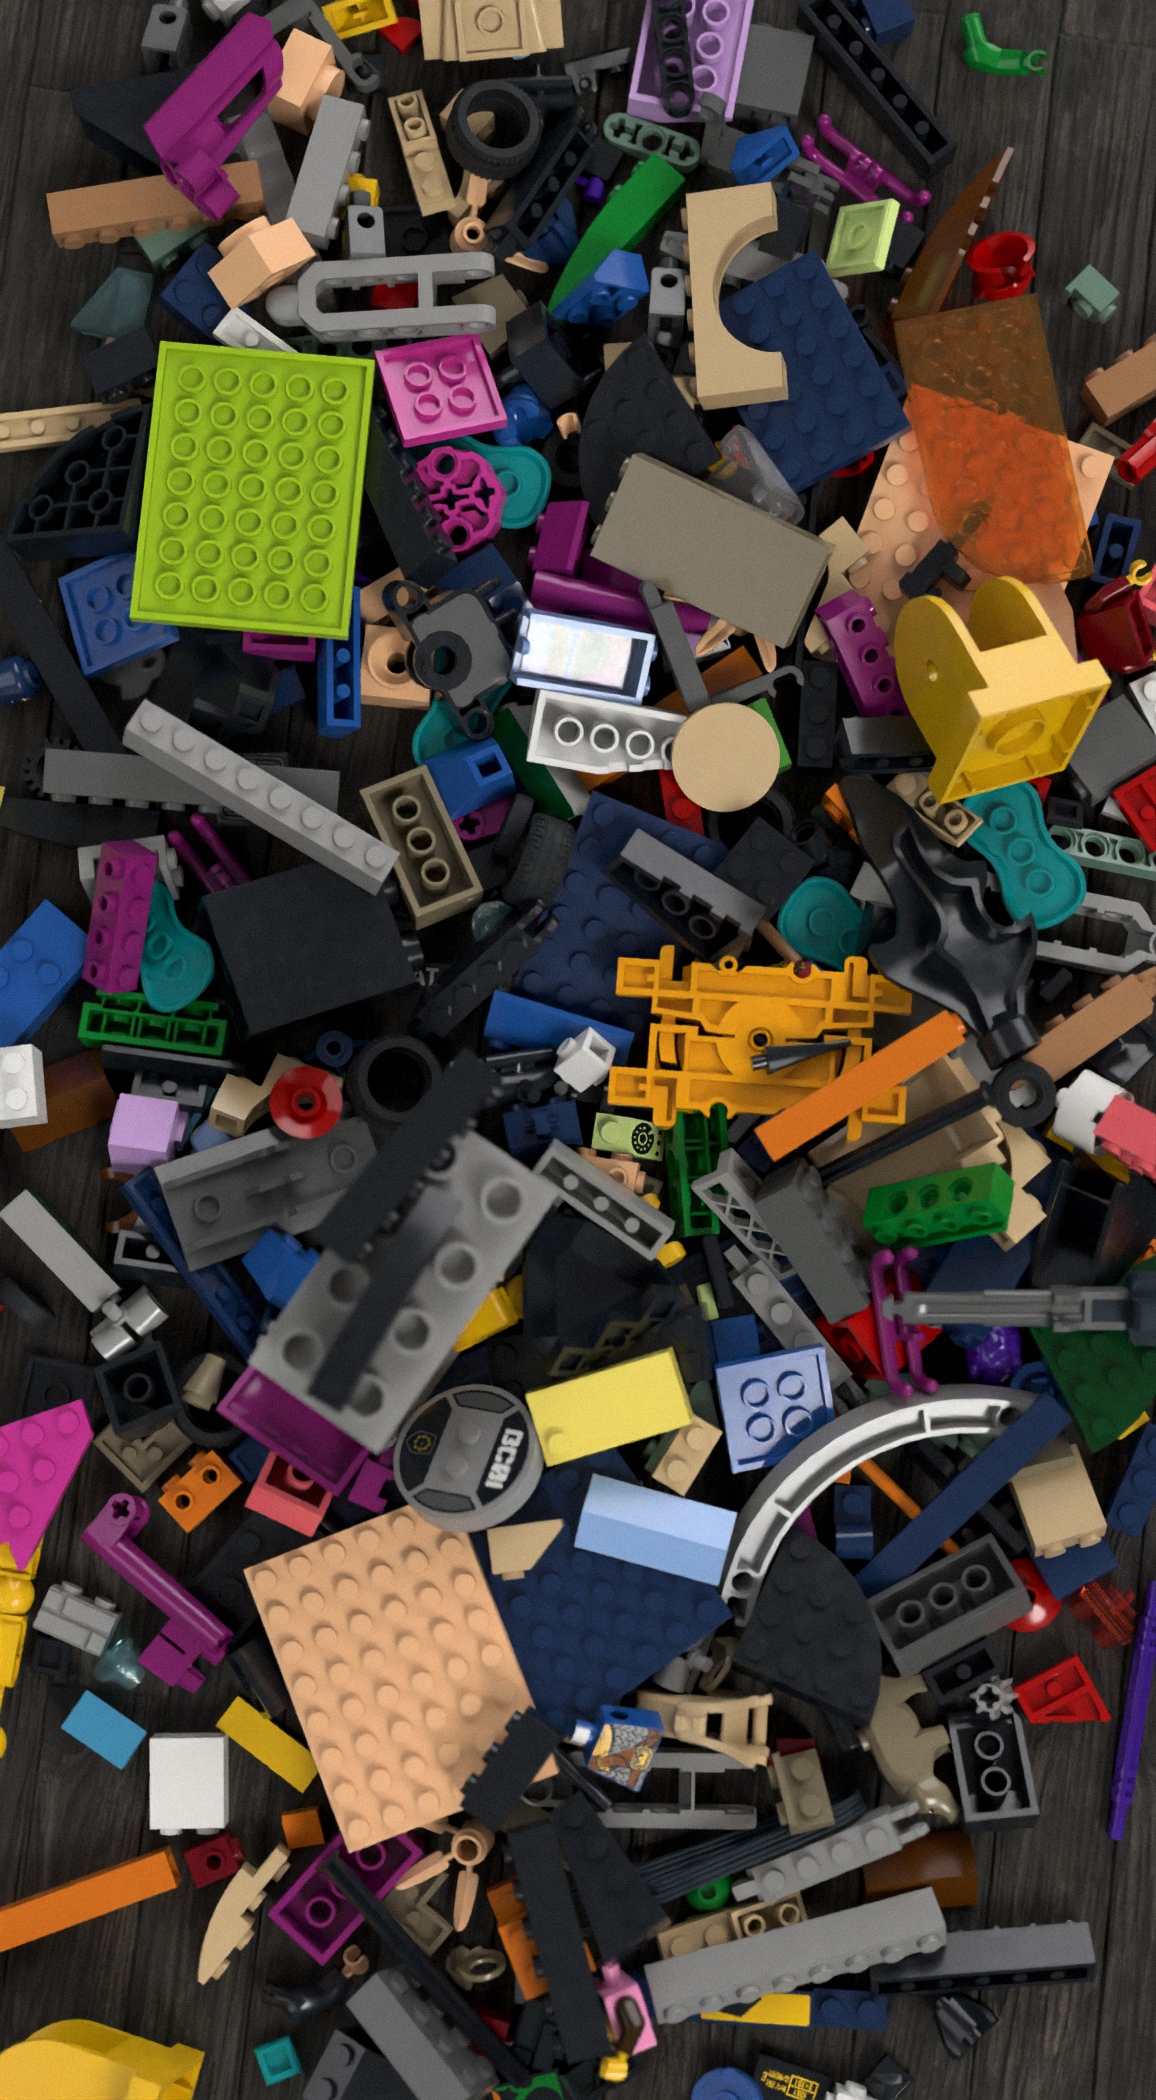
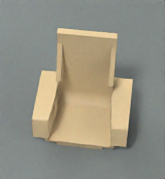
M419 0L425 60L474 61L527 56L530 53L545 52L547 49L564 47L560 0Z
M947 1054L896 1085L907 1087L905 1124L980 1088V1085L961 1058L958 1057L951 1061ZM989 1105L830 1185L865 1211L869 1188L997 1162L998 1165H1001L1006 1159L996 1145L1003 1140L1004 1135L995 1122L1002 1117L996 1108H992ZM862 1123L861 1137L853 1143H846L847 1126H845L810 1150L807 1155L816 1168H819L903 1125Z

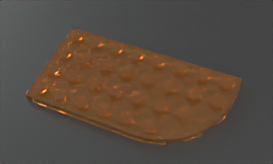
M1036 293L895 321L893 329L929 501L937 524L948 541L950 540L955 548L965 556V560L979 570L998 577H1013L1023 584L1039 583L1048 585L1093 576L1095 568Z

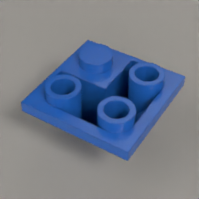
M613 249L551 311L554 318L568 320L571 323L593 325L601 329L613 326L621 316L636 307L638 302L650 293L642 256Z
M490 734L481 740H466L422 760L423 765L426 764L451 821L516 793L513 772L498 743Z

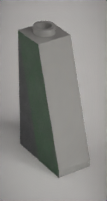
M511 702L498 707V713L492 716L494 725L490 735L498 743L513 772L516 793L511 794L512 800L517 793L532 798L534 805L530 816L538 812L568 822L572 826L579 823L590 794L576 772L572 769L526 761L533 705L518 706L517 702Z
M25 1189L0 1212V1217L92 1313H99L109 1301H113L117 1305L122 1300L119 1294L125 1289L123 1284L114 1278V1274L41 1192Z

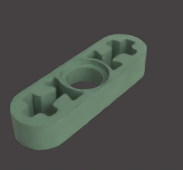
M614 113L604 123L605 142L624 151L626 154L647 160L655 152L680 173H689L695 170L699 164L700 145L690 136L624 113ZM619 125L625 127V133H622L619 138L614 137V130H617ZM635 130H638L636 145L632 144V136L634 137ZM649 135H655L660 138L662 145L655 151H649L643 147V139ZM668 141L672 142V150L670 149L669 156H666ZM684 148L690 150V156H687L685 161L679 159V153H682Z

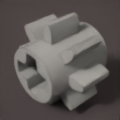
M998 1674L990 1678L989 1682L985 1681L979 1684L977 1692L970 1694V1697L976 1699L978 1704L976 1712H990L991 1720L999 1718L1000 1709L1007 1715L1012 1713L1014 1710L1010 1703L1012 1699L1019 1697V1694L1013 1692L1010 1686L1013 1679L1000 1680ZM990 1690H992L994 1694H999V1701H996V1698L990 1697Z

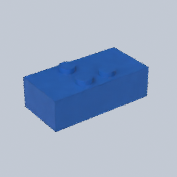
M47 899L40 904L0 950V1048L25 1045L83 979L82 974L88 934Z

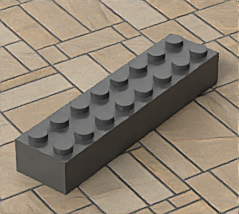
M45 748L43 793L52 794L51 801L76 803L77 796L88 797V804L113 806V799L125 800L126 807L149 809V802H161L163 810L185 811V804L198 805V812L212 814H221V807L228 808L144 756ZM255 765L337 815L340 771Z

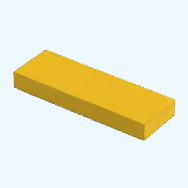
M240 1694L215 1725L302 1793L319 1772L310 1748L272 1719H263L257 1708Z

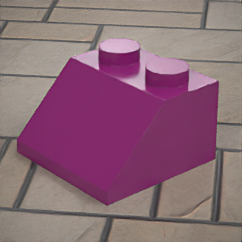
M549 502L546 514L539 513L535 533L540 534L538 546H531L527 560V567L532 568V580H534L537 570L576 578L590 524V502Z

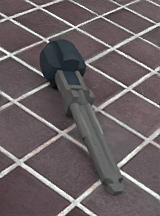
M1131 1271L1125 1277V1283L1122 1287L1047 1284V1290L983 1289V1292L902 1291V1298L898 1301H894L893 1294L881 1300V1314L890 1321H894V1314H900L902 1324L1049 1326L1053 1332L1123 1330L1126 1340L1131 1345L1156 1346V1271Z

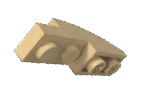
M418 90L388 98L399 143L422 217L456 208L453 191L439 151L437 138L422 91Z
M281 1841L258 1870L245 1861L221 1897L210 1920L201 1951L198 1981L203 1985L211 1976L217 1980L231 1963L226 1958L234 1947L241 1951L255 1932L250 1928L256 1918L246 1909L249 1908L253 1912L267 1895L262 1889L272 1878L277 1883L291 1865L286 1859L292 1850L288 1849Z
M797 1891L768 1904L764 1900L759 1901L756 1897L723 1906L717 1911L702 1912L685 1918V1922L665 1928L655 1938L661 1960H666L804 1922L808 1919L800 1891Z

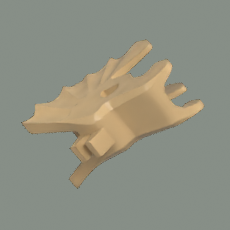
M647 1687L635 1689L637 1709L652 1710L660 1713L665 1730L662 1736L677 1738L681 1741L717 1750L751 1769L756 1764L766 1767L767 1757H769V1748L766 1746L768 1705L773 1704V1696L771 1694L744 1696L743 1692L737 1690L714 1689L711 1692H706L709 1696L665 1693L661 1692L660 1689ZM753 1708L752 1733L750 1738L747 1737L749 1709ZM707 1713H722L721 1734L706 1732Z

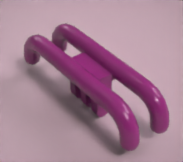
M826 113L818 117V129L828 143L849 158L846 170H842L819 152L814 145L812 136L804 135L800 140V148L806 159L821 165L820 171L838 181L843 189L862 203L882 200L874 194V191L881 183L901 199L916 207L926 206L931 199V194L928 190L915 191L841 135L833 127L831 117ZM910 211L898 212L897 214L898 218L910 225L912 224L914 216Z
M201 813L192 814L190 822L220 860L210 869L206 867L179 831L171 830L168 833L167 839L209 894L253 881Z
M912 1245L901 1248L896 1254L895 1260L893 1253L889 1250H882L876 1253L869 1267L885 1379L890 1390L902 1398H910L914 1394V1388L912 1385L904 1383L900 1378L894 1344L896 1341H904L908 1369L914 1384L921 1391L927 1393H934L938 1389V1382L926 1376L922 1365L919 1341L925 1340L924 1331H917V1326L923 1324H902L900 1314H894V1321H890L881 1314V1300L887 1297L884 1277L885 1265L891 1264L894 1260V1276L898 1300L902 1298V1291L912 1292L908 1265L910 1260H914L918 1256V1249Z

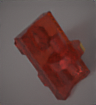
M1096 1581L1082 1587L1081 1593L1071 1603L1070 1610L1081 1622H1084L1095 1613L1102 1620L1103 1623L1092 1632L1095 1641L1100 1647L1105 1650L1118 1642L1124 1647L1132 1641L1130 1635L1134 1632L1135 1628L1128 1620L1137 1614L1129 1605L1135 1598L1132 1590L1128 1589L1120 1594L1114 1585H1110L1104 1592Z

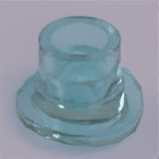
M491 900L482 903L475 909L471 918V929L474 938L479 941L513 908L501 901Z
M126 1636L113 1648L108 1649L104 1653V1656L93 1671L94 1677L101 1682L114 1680L126 1690L134 1688L141 1681L147 1668L137 1661L139 1658L132 1650L133 1640L130 1637Z

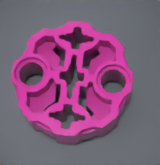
M451 446L432 449L428 456L417 462V472L430 491H441V493L428 496L439 514H445L441 516L442 520L440 523L452 540V533L456 528L464 527L466 529V541L459 546H455L453 543L454 547L452 549L454 554L473 552L477 546L487 539H493L502 526L501 518L504 505L507 503L505 485L500 482L493 470V465L473 451L458 450ZM452 456L455 461V467L451 473L443 475L440 471V462L444 457ZM477 474V477L473 481L472 487L463 489L462 487H460L461 485L471 484L473 478ZM486 486L495 491V495H491L489 498L490 502L480 498V494L486 492ZM452 492L459 497L466 498L456 502L455 509L449 505L441 504L452 498ZM478 507L485 512V515L481 516L476 510L466 511V508Z

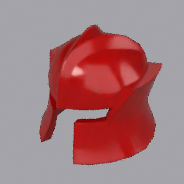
M1003 232L988 236L971 246L967 252L966 261L974 272L971 279V289L977 299L985 298L994 303L1016 304L1017 300L1026 292L1031 279L1036 276L1031 265L1032 256L1035 252V242L1032 237L1019 232Z

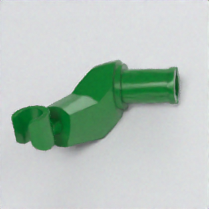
M979 13L965 15L966 22L964 18L959 19L966 47L962 58L969 68L996 76H1026L1030 70L1037 76L1046 74L1047 70L1044 67H1035L1039 59H1049V56L1043 50H1034L1029 54L1023 50L1001 49L986 41Z

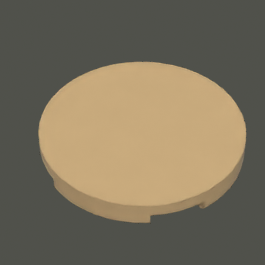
M734 702L711 704L689 715L678 728L670 753L672 771L680 789L697 805L717 812L737 811L757 802L772 786L780 763L778 740L770 724L753 709Z

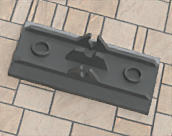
M349 1101L343 1102L342 1111L337 1123L322 1136L312 1139L295 1138L286 1134L276 1125L153 1167L152 1169L163 1193L177 1233L188 1272H192L250 1251L270 1228L284 1236L285 1233L295 1235L316 1227L372 1160L377 1151L367 1123L355 1113Z

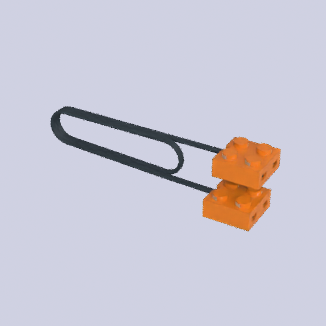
M848 1789L828 1796L835 1825L791 1836L789 1825L781 1826L777 1814L757 1821L756 1828L733 1830L634 1866V1869L639 1876L649 1873L641 1879L652 1895L656 1894L654 1898L661 1905L852 1822L866 1812V1805H864L860 1790ZM515 1875L487 1887L486 1892L498 1921L499 1933L527 2001L541 1995V1993L548 1992L545 1977L537 1979L531 1955L538 1954L535 1939L527 1941L521 1917L528 1916L525 1901L518 1903L516 1901L511 1882L512 1879L518 1878V1875ZM578 1889L570 1891L573 1902L581 1899ZM579 1923L591 1972H594L597 1969L585 1937L594 1934L590 1923L582 1927Z

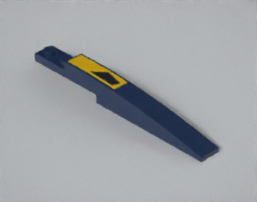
M597 1970L592 1972L593 1979L599 1977ZM623 1970L638 1984L648 2017L656 2018L645 1971ZM516 1976L514 2004L523 2005L525 1996ZM803 1984L796 1986L792 1991L786 1993L774 1992L760 1996L751 2003L738 2002L724 2006L721 2010L714 2013L702 2012L687 2016L683 2021L813 2030V2027L886 2031L887 1998L871 1999L869 1988Z

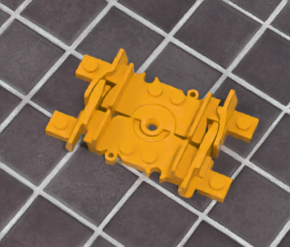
M675 945L663 946L660 950V960L618 957L616 996L652 998L651 1014L662 1018L661 1024L650 1023L647 1069L610 1066L608 1105L653 1108V1123L661 1127L662 1130H668L675 1125L676 1111L693 1114V1111H701L706 1118H709L710 1108L717 1103L723 1104L727 1108L726 1118L728 1120L735 1114L775 1116L781 1110L789 1108L835 1079L840 1067L843 1049L813 1057L767 1075L766 1069L753 1071L750 1063L751 1056L760 1055L762 1050H764V1047H757L753 1042L757 1034H764L767 1037L768 1042L765 1046L813 1044L798 1043L797 1041L817 1040L821 1033L824 1035L822 1043L849 1039L851 1046L845 1048V1059L841 1074L859 1064L860 1060L862 1062L871 1056L872 1038H862L861 1031L873 1029L874 1013L910 1016L912 993L899 988L884 979L882 975L871 974L867 976L868 962L864 957H848L844 963V972L820 971L815 964H812L811 974L807 978L801 979L794 974L793 962L785 968L746 966L740 972H736L738 968L737 960L733 956H725L720 960V970H716L711 963L692 962L691 965L683 966L682 981H673ZM726 963H731L733 967L731 969H726L724 965ZM676 1021L693 1023L695 1026L676 1025ZM701 1023L705 1033L724 1037L698 1036V1026ZM658 1032L661 1066L669 1067V1065L677 1067L674 1047L675 1033H678V1056L682 1071L661 1070L658 1057ZM846 1032V1037L827 1035V1033ZM894 1086L847 1116L846 1143H853L861 1137L862 1123L904 1125L907 1087Z

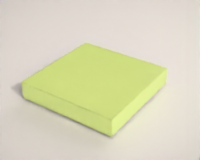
M891 198L840 207L826 261V267L831 278L884 270L900 203Z

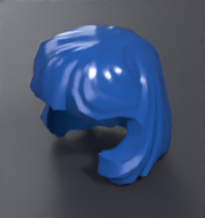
M520 384L500 397L508 420L506 428L491 430L499 446H527L532 439H544L546 435L552 434L554 430V423L551 422L552 411L548 409L529 384Z

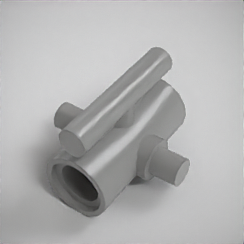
M144 1284L119 1307L113 1301H109L104 1305L102 1312L107 1317L89 1332L93 1337L91 1341L100 1354L109 1362L127 1354L134 1347L140 1349L154 1343L151 1332L166 1320L169 1315L153 1296L151 1290Z
M717 1628L655 1672L651 1680L674 1692L691 1694L700 1671L707 1673L713 1666V1660L706 1656L710 1648V1641L714 1638Z

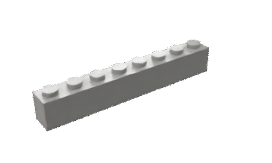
M144 699L125 728L122 744L376 896L400 855L398 851Z
M931 1886L644 1965V1971L658 2025L666 2022L673 2024L683 2021L687 2016L702 2012L714 2013L721 2010L724 2006L734 2003H751L760 1996L770 1993H786L792 1991L796 1986L806 1983H822L831 1979L832 1976L842 1973H858L878 1963H894L910 1954L936 1951L941 1946L947 1944L946 1924Z

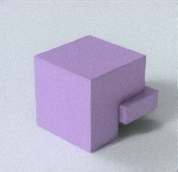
M120 1093L108 1140L112 1170L137 1175L148 1166L153 1168L174 1161L176 1157L175 1148L182 1149L190 1118L189 1112L179 1111L178 1101Z

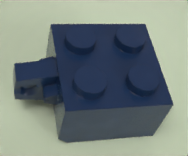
M203 241L154 301L204 344L214 345L218 340L214 338L212 332L231 308L208 275V272L224 257L207 242ZM248 303L238 307L247 315L252 312L246 306Z
M566 1095L545 1099L546 1106L532 1108L530 1102L509 1106L510 1112L504 1113L503 1119L511 1158L516 1161L542 1156L554 1138L572 1150L576 1149V1147H583L575 1100L567 1101Z

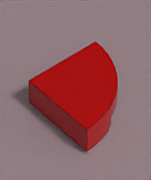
M397 17V23L378 28L377 30L378 34L399 53L404 55L422 37L421 22L413 18Z

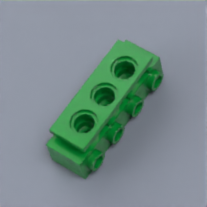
M98 988L96 995L102 1003H83L78 1038L86 1047L101 1048L102 1044H124L136 1049H160L172 1054H196L202 1058L215 1060L228 1059L232 1029L228 1021L223 1020L224 1012L220 1009L219 1003L195 1000L180 1010L166 1012L167 1015L162 1016L155 1015L157 1010L148 1003L144 993L127 991L106 994ZM120 1007L131 1008V1011L120 1010ZM191 1016L202 1017V1021L193 1020Z
M717 1103L712 1105L709 1111V1118H706L701 1111H693V1114L676 1111L675 1125L668 1130H664L670 1218L675 1221L672 1238L720 1234L719 1224H724L692 1190L693 1181L716 1171L720 1153L729 1149L726 1108L723 1104ZM720 1183L708 1188L714 1194L729 1195V1192ZM730 1207L729 1211L734 1215V1209Z
M997 1162L869 1188L862 1225L880 1244L896 1242L895 1248L898 1251L908 1245L921 1248L1007 1231L1015 1182Z

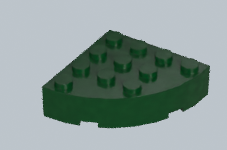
M1156 1255L1132 1266L1116 1287L1124 1286L1125 1277L1131 1271H1156ZM1022 1326L1064 1408L1073 1416L1071 1422L1088 1455L1097 1452L1119 1438L1141 1417L1156 1395V1346L1131 1345L1126 1340L1123 1330L1053 1332L1049 1326Z

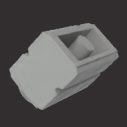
M63 1581L61 1585H52L38 1612L33 1628L98 1657L105 1654L122 1616V1612L115 1610L117 1604L102 1596H96L95 1600L81 1595L83 1591L81 1587L67 1581Z

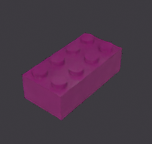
M339 1830L272 1905L267 1915L323 1966L365 1918L322 1870L320 1872L316 1871L315 1867L329 1852L338 1848L340 1850L338 1855L380 1902L421 1856L426 1843L412 1830L349 1853L341 1830Z

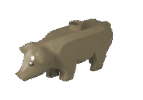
M891 1659L882 1668L879 1698L869 1731L861 1728L856 1730L855 1733L860 1739L863 1751H871L880 1773L894 1790L902 1804L913 1800L917 1801L920 1809L916 1813L940 1814L946 1817L952 1824L958 1815L959 1807L947 1786L933 1775L934 1761L942 1754L951 1753L948 1745L950 1740L943 1725L920 1728L916 1715L905 1701L915 1693L928 1691L920 1672L903 1680Z

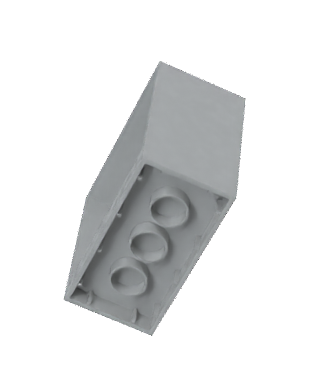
M473 1131L464 1140L458 1136L448 1148L453 1153L438 1171L432 1167L423 1178L427 1185L429 1183L464 1202L346 1410L339 1414L306 1395L305 1391L427 1185L414 1201L411 1202L406 1198L397 1209L402 1214L398 1221L387 1233L382 1229L371 1241L376 1245L375 1248L361 1264L355 1260L351 1266L347 1265L327 1248L277 1321L269 1323L267 1329L270 1330L266 1336L261 1335L257 1340L258 1348L248 1361L253 1367L377 1454L397 1443L407 1421L429 1400L462 1351L454 1353L452 1346L488 1294L495 1290L493 1289L495 1284L498 1282L497 1288L501 1286L505 1288L508 1281L516 1275L522 1266V1246L534 1231L546 1212L559 1213L564 1206L563 1199L558 1190ZM505 1271L504 1282L498 1281Z

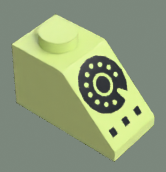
M596 1112L591 1149L598 1150L597 1152L623 1153L633 1155L634 1158L662 1162L665 1141L664 1130L661 1127L654 1125L653 1122Z

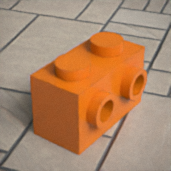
M217 1448L209 1453L205 1449L201 1450L188 1463L192 1469L182 1478L176 1474L161 1488L165 1494L158 1501L187 1533L195 1529L246 1481ZM211 1469L217 1473L216 1481L210 1477ZM183 1495L189 1497V1506L183 1502Z

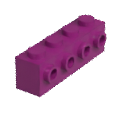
M850 589L815 609L814 612L862 718L884 717L888 715L912 716L900 688L895 658L890 657L886 649L889 646V640L880 626L877 627L873 617L877 613L870 599L867 596L861 597L854 590Z
M134 840L102 842L82 978L106 994L137 990L158 855Z

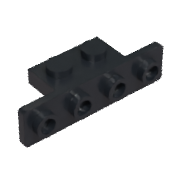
M102 1044L100 1049L101 1066L104 1069L135 1073L131 1095L178 1101L179 1111L203 1114L209 1083L222 1085L227 1073L238 1078H246V1065L232 1059L215 1060L202 1058L196 1054L179 1055L166 1053L160 1049L143 1050L130 1048L124 1044Z

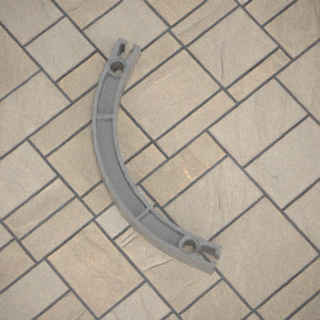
M982 1384L938 1385V1389L934 1393H927L919 1388H915L914 1394L910 1398H902L892 1394L859 1406L827 1423L804 1439L758 1485L734 1524L719 1586H713L726 1605L730 1597L738 1598L737 1604L733 1603L732 1606L735 1615V1625L747 1626L756 1605L768 1565L780 1541L800 1513L833 1481L869 1458L908 1442L955 1433L1000 1435L1041 1394ZM1012 1407L1008 1414L1000 1416L1005 1409ZM740 1572H746L740 1578H733L736 1574Z

